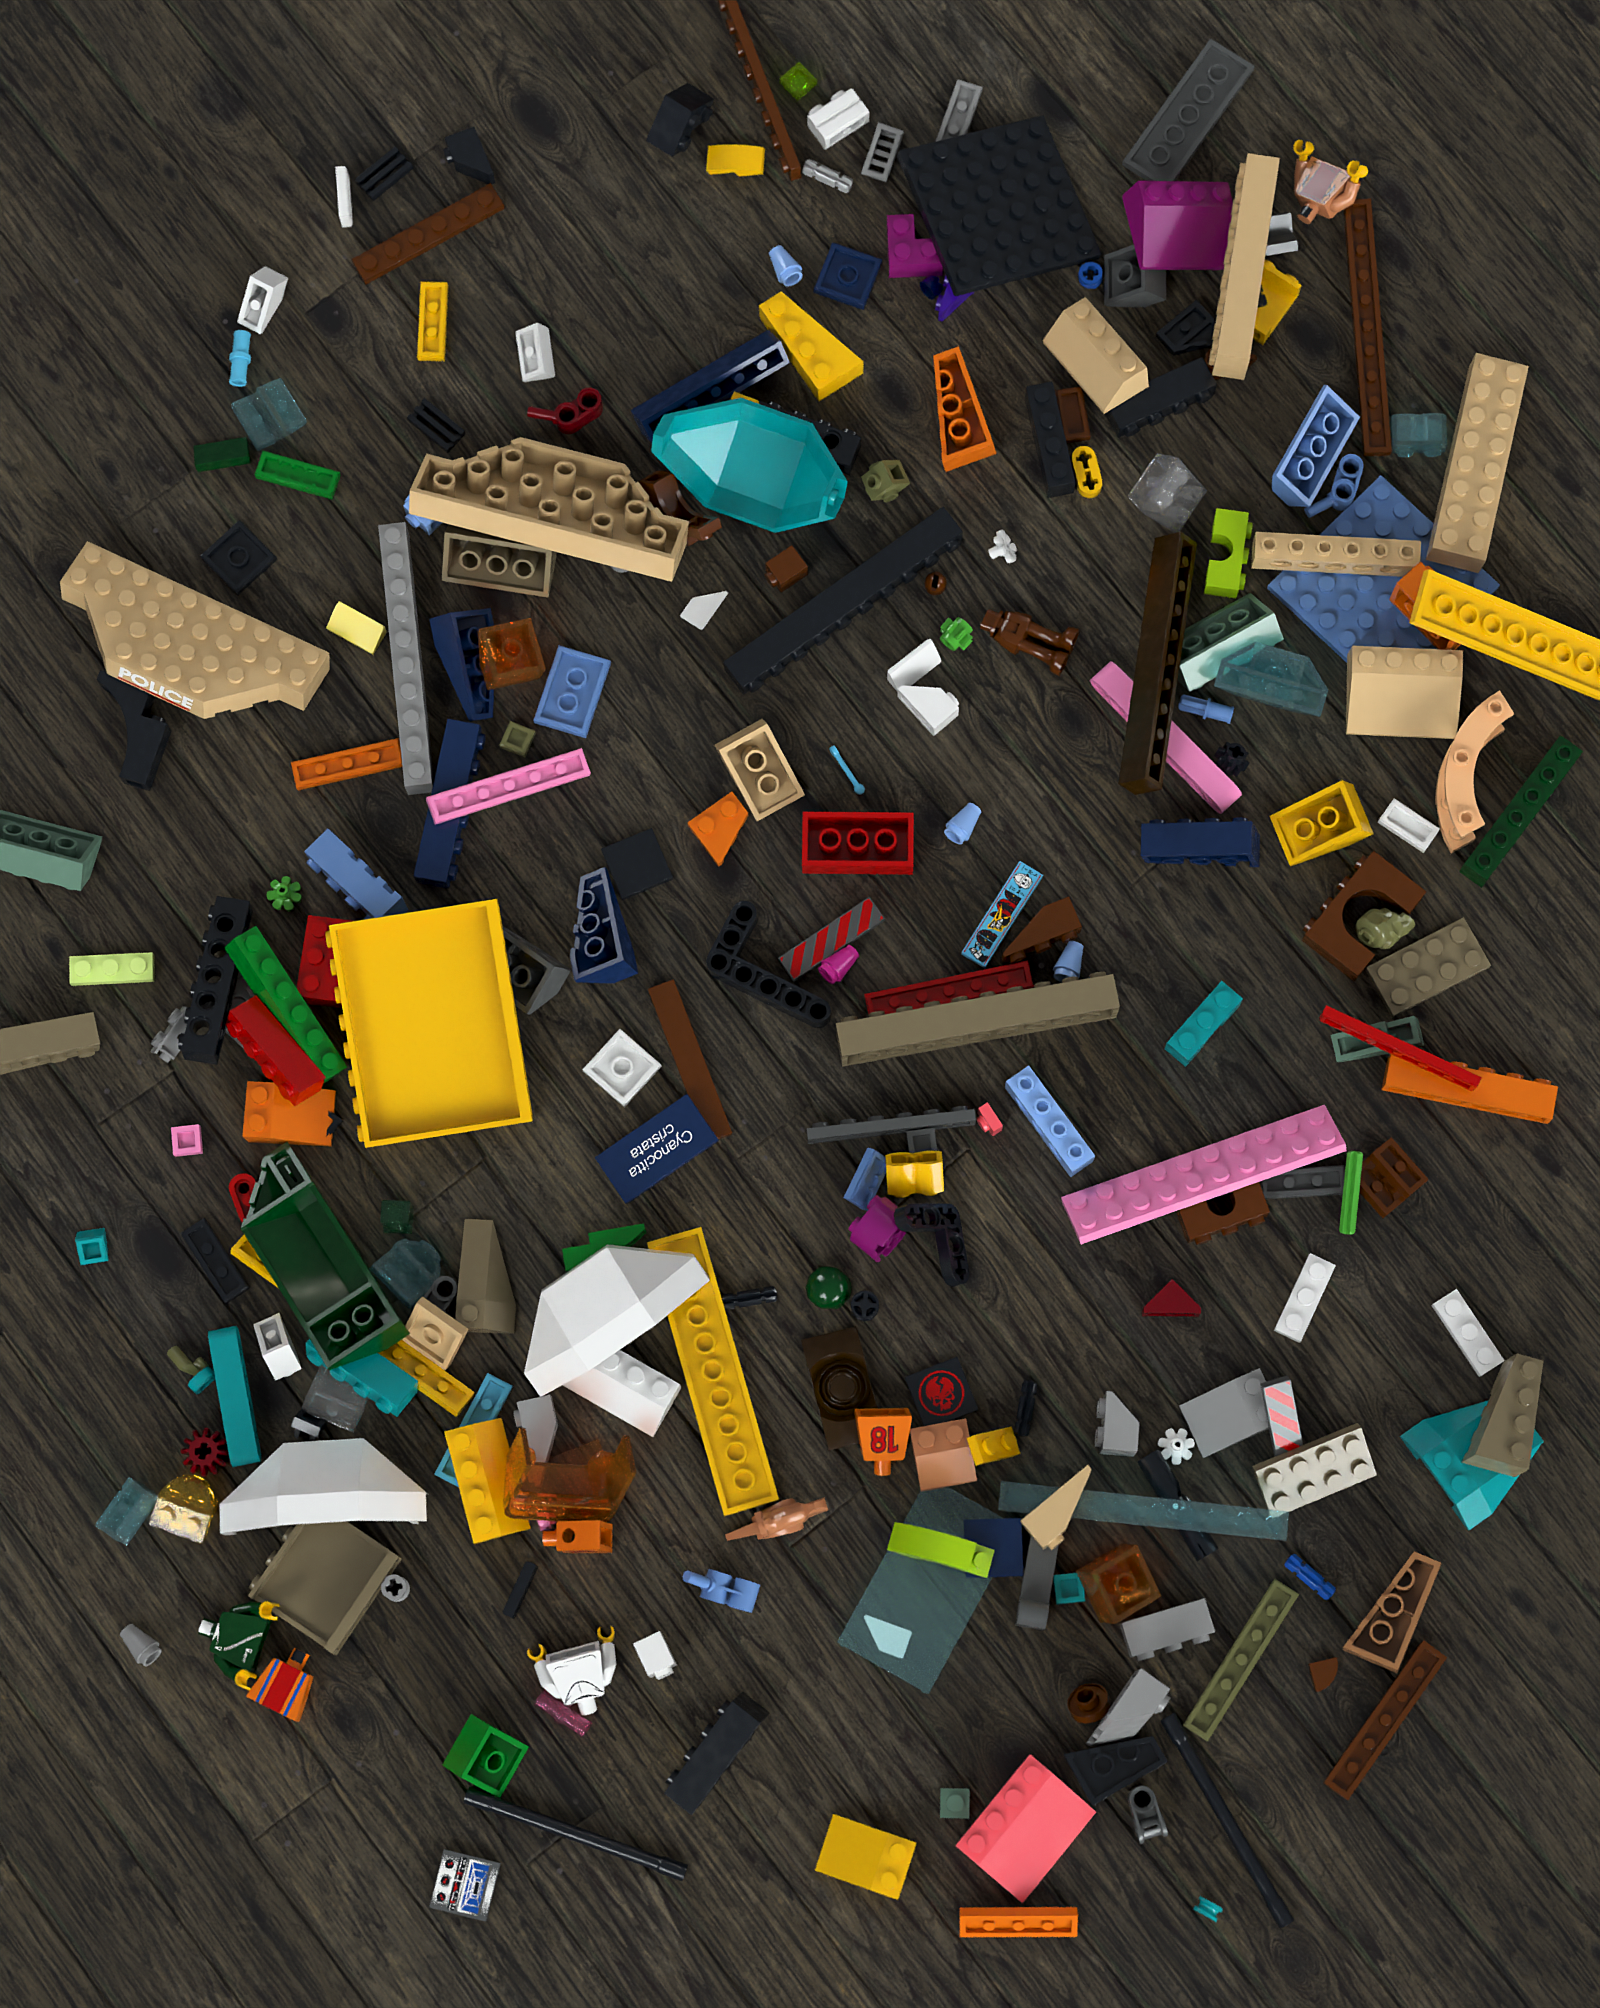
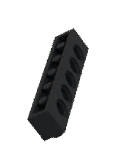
M217 896L215 905L210 906L208 920L211 923L209 930L204 931L202 945L205 949L203 956L198 957L196 971L199 972L197 982L193 981L191 985L190 997L193 1000L191 1007L186 1008L184 1023L187 1026L185 1033L180 1034L178 1049L181 1050L185 1060L218 1065L226 1031L225 1024L231 1009L239 970L228 953L220 958L214 957V955L218 951H226L225 947L234 938L249 930L253 914L250 901ZM225 925L233 926L228 932L220 931ZM213 976L221 977L216 983L208 982ZM206 1002H215V1005L210 1009L202 1008ZM202 1027L209 1028L208 1032L204 1035L196 1034L197 1030Z

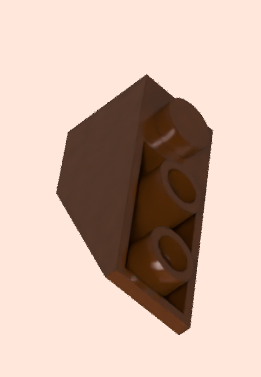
M1070 897L1043 906L1003 952V963L1007 961L1016 963L1025 959L1027 953L1035 950L1037 953H1042L1051 949V944L1061 940L1062 943H1067L1078 938L1077 934L1081 932L1082 926Z

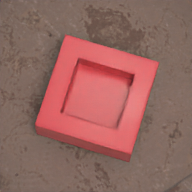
M988 1102L979 1107L977 1112L979 1117L976 1120L984 1132L989 1130L992 1136L1002 1131L1003 1125Z

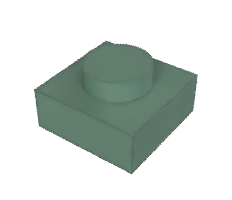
M940 1788V1818L969 1819L970 1789Z

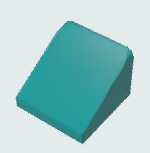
M105 1228L77 1232L75 1242L80 1265L109 1261Z

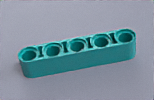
M236 1325L208 1331L210 1352L232 1467L261 1462V1449L238 1327Z

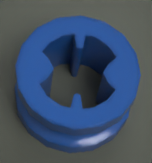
M1087 262L1079 269V282L1083 287L1095 289L1102 283L1103 272L1097 263ZM1091 270L1094 271L1095 276L1093 280H1087V276L1084 277L1083 275H1087L1088 271Z

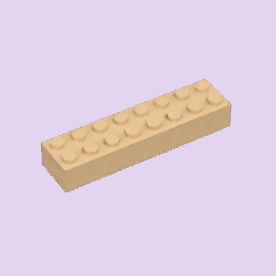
M1248 153L1246 162L1240 163L1235 185V198L1231 211L1232 218L1227 238L1228 244L1224 257V271L1220 284L1221 291L1216 310L1217 317L1212 336L1213 343L1208 365H1213L1212 375L1245 379L1251 355L1280 158Z
M1479 353L1475 354L1467 373L1426 560L1479 573L1486 562L1529 366Z

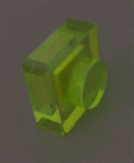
M798 62L780 77V84L798 101L817 85V79Z

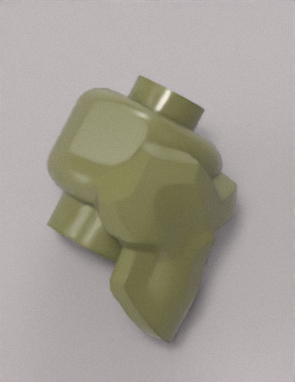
M1386 908L1370 909L1357 920L1356 933L1359 940L1369 947L1389 949L1415 927V922L1404 912L1398 915Z

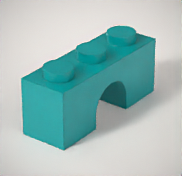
M1221 981L1170 1038L1165 1046V1050L1186 1067L1204 1047L1213 1033L1237 1010L1243 998Z

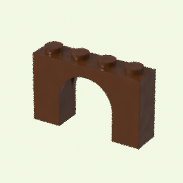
M1375 851L1369 857L1363 855L1354 866L1357 870L1351 878L1346 876L1337 887L1340 891L1334 899L1329 896L1320 907V910L1323 912L1317 920L1312 917L1303 928L1306 934L1302 941L1354 982L1369 965L1375 954L1347 932L1342 919L1344 906L1354 898L1371 896L1380 899L1398 914L1404 912L1409 916L1426 894L1424 889Z

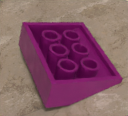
M1137 181L1122 195L1140 270H1224V257L1228 244L1227 238L1233 205L1228 182Z

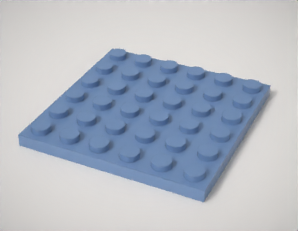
M1381 475L1320 534L1324 536L1421 541L1420 561L1425 566H1430L1435 572L1491 595L1500 586L1483 569L1479 573L1426 560L1434 524ZM1283 570L1267 587L1273 595L1346 663L1347 654L1352 646L1437 649L1413 624L1409 623L1410 621L1389 600L1396 583L1403 577Z

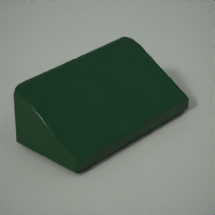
M247 437L194 446V462L197 471L203 472L250 464L251 459Z

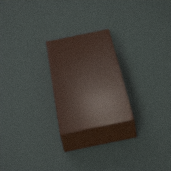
M1079 386L1055 390L1066 443L1090 440L1091 435L1082 388Z

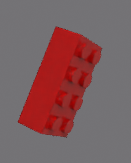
M803 812L802 874L913 875L914 813Z

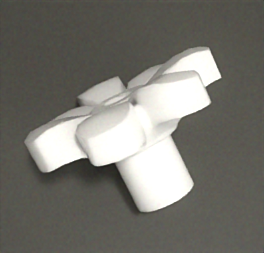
M1001 529L996 532L997 536L994 537L996 546L988 550L992 559L1004 556L1007 563L1015 562L1016 555L1014 552L1017 551L1015 543H1010L1011 539Z
M1170 1428L1165 1431L1167 1438H1160L1158 1440V1446L1165 1448L1161 1452L1164 1459L1166 1460L1171 1457V1462L1174 1465L1181 1463V1457L1185 1460H1189L1192 1457V1452L1188 1449L1193 1448L1195 1443L1192 1438L1186 1439L1188 1433L1185 1429H1179L1176 1434L1174 1429Z

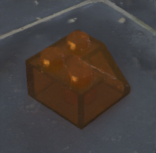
M531 618L478 629L480 666L487 690L537 680L546 670Z
M1120 1544L1076 1570L1094 1611L1102 1623L1116 1624L1161 1597L1138 1545Z

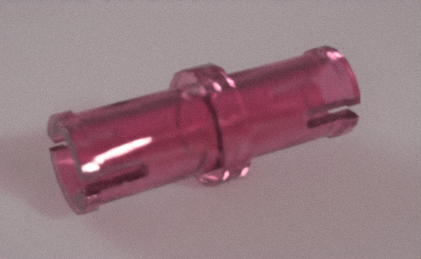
M546 1690L541 1692L534 1704L555 1718L554 1722L559 1725L561 1723L581 1738L592 1725L590 1720H587L571 1709L572 1705H565Z

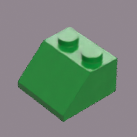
M471 1714L442 1766L462 1779L500 1798L529 1746Z

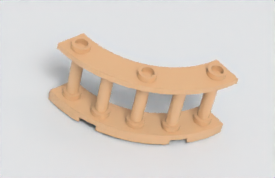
M1500 690L1483 701L1467 717L1454 741L1451 743L1438 773L1435 803L1437 804L1439 828L1450 853L1475 841L1476 836L1473 831L1485 825L1474 795V769L1479 752L1492 739L1504 732L1505 728L1501 723L1514 715Z

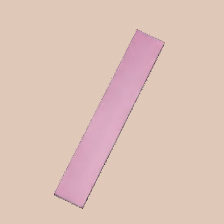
M580 748L428 796L426 801L436 825L590 776L591 772L583 750Z

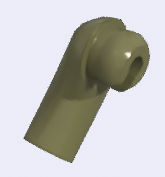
M173 1346L167 1352V1356L177 1368L190 1375L195 1376L202 1369L209 1366L202 1357H198L195 1362H192L178 1346Z

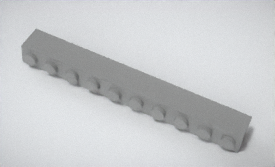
M405 522L378 525L404 787L408 795L430 793L434 783V772L409 531Z

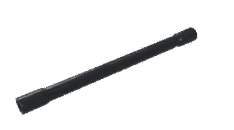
M1176 1713L1167 1716L1160 1721L1172 1743L1179 1750L1263 1896L1266 1906L1279 1929L1287 1926L1294 1921L1292 1914L1268 1878L1189 1741L1188 1734Z
M470 1786L463 1803L506 1816L656 1870L660 1874L679 1881H683L688 1868V1864L644 1851L499 1799L493 1794Z

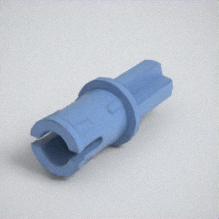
M1185 694L1181 696L1178 705L1179 710L1203 716L1202 719L1204 720L1207 717L1227 722L1228 724L1231 722L1234 707L1211 702V698L1204 700Z

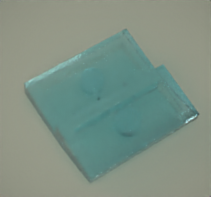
M281 378L257 387L256 393L232 402V410L257 451L287 437L307 423V420Z

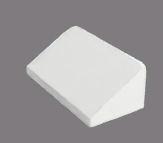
M535 323L517 330L516 338L522 381L529 382L555 377L549 329L544 325Z
M927 639L888 670L887 680L897 692L898 688L902 685H913L941 662L933 641Z

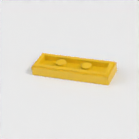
M421 282L418 361H445L448 302L447 282Z

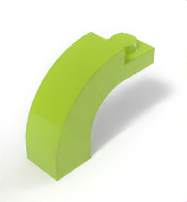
M897 1522L894 1523L887 1548L888 1551L910 1558L938 1563L984 1578L988 1577L995 1551L956 1536Z

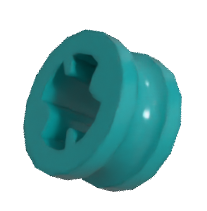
M1200 1896V1904L1194 1906L1193 1909L1217 1922L1218 1918L1216 1915L1218 1912H1222L1223 1909Z

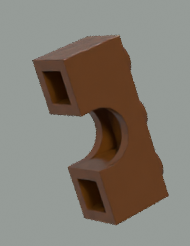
M1257 1182L1231 1191L1229 1195L1233 1209L1231 1213L1225 1216L1212 1213L1206 1201L1177 1210L1176 1213L1187 1243L1195 1241L1196 1245L1211 1241V1235L1221 1232L1222 1236H1226L1239 1231L1238 1226L1248 1223L1249 1227L1264 1223V1217L1268 1216L1270 1210L1260 1183Z

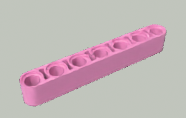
M1110 661L1090 679V683L1128 721L1133 681L1115 663ZM1171 721L1166 762L1216 812L1222 814L1242 796L1241 791Z

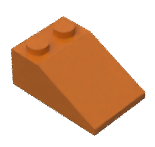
M247 1081L242 1137L252 1143L284 1144L288 1142L293 1145L332 1146L333 1134L331 1133L327 1137L326 1135L327 1129L334 1121L328 1116V1111L333 1113L335 1111L336 1091L321 1089V1091L294 1107L289 1100L283 1098L274 1082Z

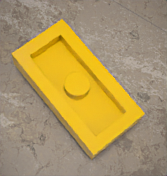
M1012 1427L985 1432L967 1438L976 1466L1020 1454Z

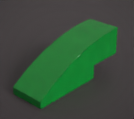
M644 1223L588 1233L590 1244L562 1249L566 1273L606 1245L633 1246L646 1234Z

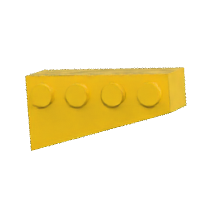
M779 292L759 305L761 321L781 341L788 359L818 401H821L863 374V361L783 292Z

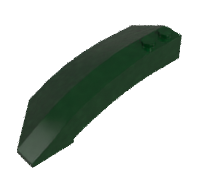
M285 1142L265 1155L260 1166L262 1171L258 1183L255 1182L249 1200L250 1208L247 1218L243 1219L240 1229L288 1302L328 1370L387 1350L408 1336L410 1332L289 1143Z

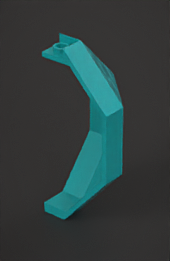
M737 398L664 414L653 434L651 452L705 508L768 531L777 533L835 519L845 498L848 481L813 423L747 399Z

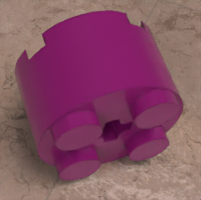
M878 1195L873 1197L868 1203V1211L862 1218L857 1217L848 1229L852 1232L850 1241L876 1262L881 1261L879 1256L881 1254L887 1257L906 1234V1232L901 1231L896 1226L894 1221V1212L898 1206L887 1197L880 1198Z

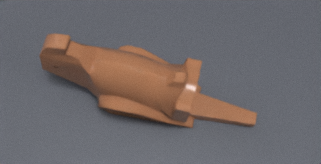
M823 1497L806 1504L798 1503L792 1498L782 1500L762 1511L754 1513L755 1516L751 1518V1524L726 1534V1539L729 1541L757 1535L758 1539H767L802 1530L804 1522L809 1517L828 1511L825 1498Z

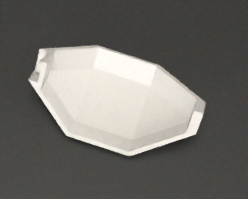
M617 1245L604 1246L542 1289L524 1371L525 1376L541 1397L588 1372L659 1323L709 1282V1276L694 1254Z
M364 1438L283 1443L219 1504L220 1533L223 1535H236L238 1531L280 1525L345 1521H409L412 1524H419L418 1521H427L426 1495L428 1493Z

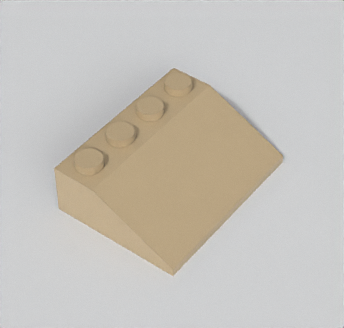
M1352 646L1347 654L1346 734L1455 739L1458 731L1463 678V650Z

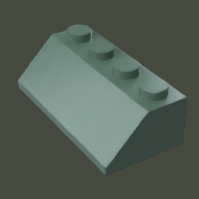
M1249 593L1186 628L1184 631L1178 682L1190 692L1202 687L1211 679L1224 675L1229 669L1238 664L1249 661L1256 654L1274 647L1276 643L1284 639L1275 613Z
M0 810V870L12 873L15 876L36 879L42 883L63 886L69 890H82L91 876L102 842V836Z

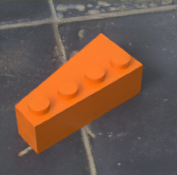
M959 346L933 355L942 463L945 472L996 454L994 443Z

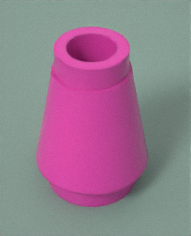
M847 945L845 948L822 960L821 966L818 968L819 973L830 984H834L836 981L840 982L856 959L859 958V953L853 946Z

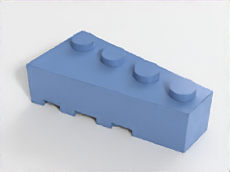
M329 829L304 851L309 859L306 861L308 866L317 874L322 871L328 877L325 882L336 893L341 890L347 896L344 900L353 910L357 911L360 908L366 914L364 920L403 914L408 911L402 896L396 891L393 892L380 876L376 878L369 866L362 859H356L353 851Z

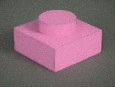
M199 1124L171 1127L173 1155L175 1157L203 1154L201 1126Z

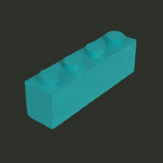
M309 1339L306 1342L307 1358L314 1365H322L328 1369ZM379 1353L329 1370L336 1380L347 1382L359 1396L370 1398L376 1402V1406L386 1414L392 1413L396 1417H398L418 1392V1380Z

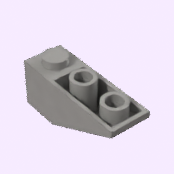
M551 1395L517 1402L518 1410L513 1411L516 1426H522L524 1434L523 1438H519L522 1454H528L530 1462L529 1466H525L528 1482H534L536 1488H541L558 1428Z

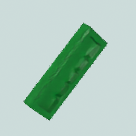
M262 451L254 474L257 479L332 500L341 476L338 471L267 451Z

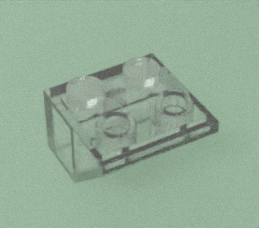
M1157 453L1128 497L1143 514L1176 533L1184 526L1207 490L1178 457Z

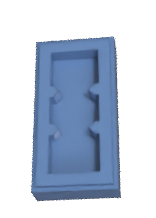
M867 1148L843 1198L860 1209L868 1211L867 1205L875 1197L886 1174V1157L874 1149Z

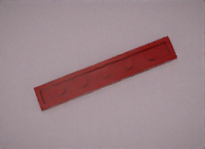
M1028 961L867 993L864 994L868 1014L877 1011H885V1014L896 1013L897 1008L912 1006L913 1009L924 1008L925 1003L933 1001L947 1004L952 1003L951 999L961 996H967L969 1000L979 998V994L995 991L997 995L1007 993L1006 990L1012 987L1022 986L1023 990L1034 987Z
M1327 1005L1319 1017L1321 1022L1469 1091H1474L1482 1078Z

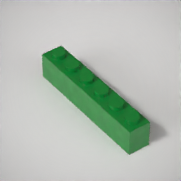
M255 926L234 938L225 947L228 955L254 995H257L325 1075L324 1083L346 1069L347 1065L258 927Z

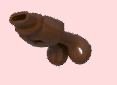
M991 609L987 610L980 625V629L990 632V637L994 638L997 643L1010 653L1016 655L1019 650L1028 653L1049 666L1050 672L1057 676H1060L1063 672L1080 631L1075 627H1068L1063 633H1059L1033 622L1032 615L1013 611H1005L1004 613L1002 610L998 613ZM1029 635L1061 651H1053L1027 640V637Z

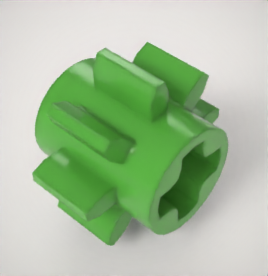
M957 617L954 622L948 618L941 625L940 632L942 635L940 640L950 650L956 651L958 647L965 650L972 642L971 639L973 637L970 633L973 629L962 618Z

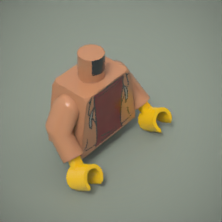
M1297 140L1293 146L1294 152L1299 155L1295 165L1294 193L1302 207L1297 217L1306 224H1310L1317 214L1328 219L1333 218L1338 212L1353 205L1361 184L1359 179L1364 178L1368 174V168L1364 165L1359 166V161L1349 162L1347 170H1344L1315 157H1311L1309 160L1307 156L1313 152L1314 145L1311 142H1306L1305 150L1303 151V141Z

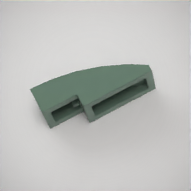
M1415 1016L1370 1025L1415 1047L1424 1046L1419 1021ZM1345 1032L1331 1035L1337 1062L1389 1054Z

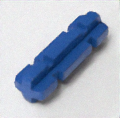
M1292 1554L1286 1560L1285 1567L1292 1573L1295 1571L1299 1579L1312 1590L1316 1589L1318 1591L1317 1594L1324 1600H1328L1334 1594L1336 1588L1328 1581H1323L1324 1578L1307 1563L1304 1565L1300 1557Z

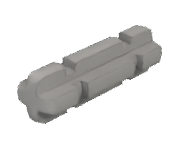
M807 159L803 166V174L809 177L815 176L816 180L833 188L837 186L838 190L844 193H848L853 185L852 178L846 175L840 176L839 172L822 164L818 166L817 162L811 159Z

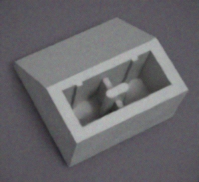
M1106 1391L1103 1398H1099L1097 1402L1096 1418L1102 1419L1101 1427H1097L1095 1431V1447H1100L1099 1454L1134 1457L1138 1451L1139 1422L1112 1391Z

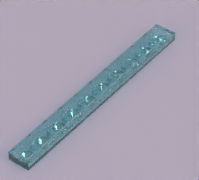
M1001 1481L998 1510L1031 1513L1061 1487ZM1083 1490L1072 1518L1287 1541L1289 1511Z

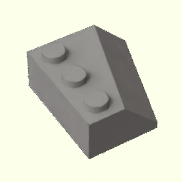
M1138 1669L1128 1680L1086 1744L1093 1747L1131 1740L1154 1713L1162 1712L1170 1700V1697L1167 1696L1170 1688L1143 1669Z

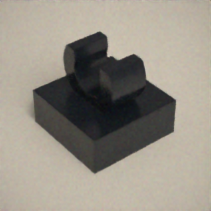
M303 1406L295 1415L291 1427L296 1428L294 1437L298 1438L302 1432L310 1435L308 1442L315 1441L326 1428L329 1417Z

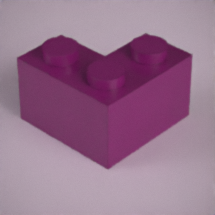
M914 214L887 215L889 278L942 276L943 267L931 238L915 239Z

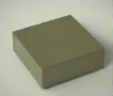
M510 721L499 746L504 750L525 758L536 732Z

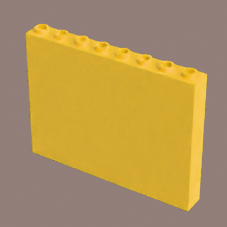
M498 899L329 925L330 931L325 932L328 948H333L334 959H330L332 976L337 975L339 986L334 987L337 1004L342 1003L343 1014L339 1015L341 1031H346L348 1042L343 1043L346 1059L351 1058L352 1070H348L350 1086H355L357 1097L352 1099L355 1114H360L361 1125H357L359 1142H364L365 1148L533 1121Z

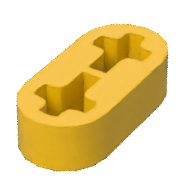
M1077 447L1071 457L1077 489L1083 497L1094 498L1102 489V477L1096 454L1090 447ZM1081 454H1084L1085 458H1090L1087 462V469H1084L1082 461H1077ZM1087 475L1090 476L1092 483H1097L1094 485L1093 490H1089L1088 486H1084Z

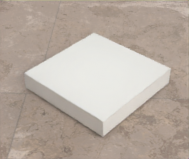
M619 1029L582 1070L625 1108L662 1065L625 1032Z

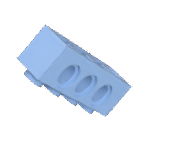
M1029 1065L1006 1081L1005 1089L1070 1177L1094 1161V1153Z

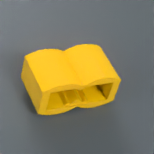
M898 1152L885 1155L889 1195H894L898 1198H904L914 1193L934 1196L944 1191L942 1152Z

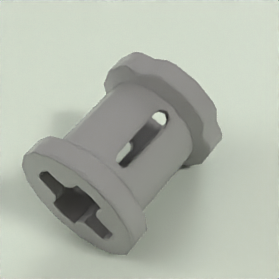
M389 1575L381 1584V1591L389 1600L400 1602L408 1597L410 1585L405 1578L399 1575ZM394 1581L402 1585V1589L398 1590L397 1596L393 1592H389V1588L393 1587Z

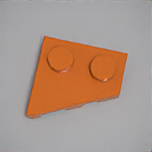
M730 792L687 823L718 867L723 864L728 850L733 845L740 828L743 827L748 817V812L735 794Z

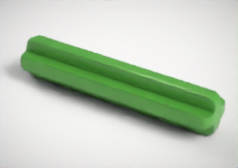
M1359 1151L1347 1152L1339 1232L1342 1234H1354L1356 1229L1363 1153Z

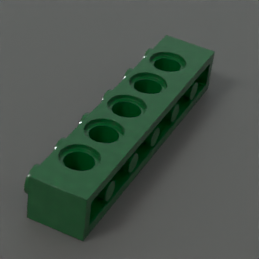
M1560 735L1459 872L1482 888L1583 751Z

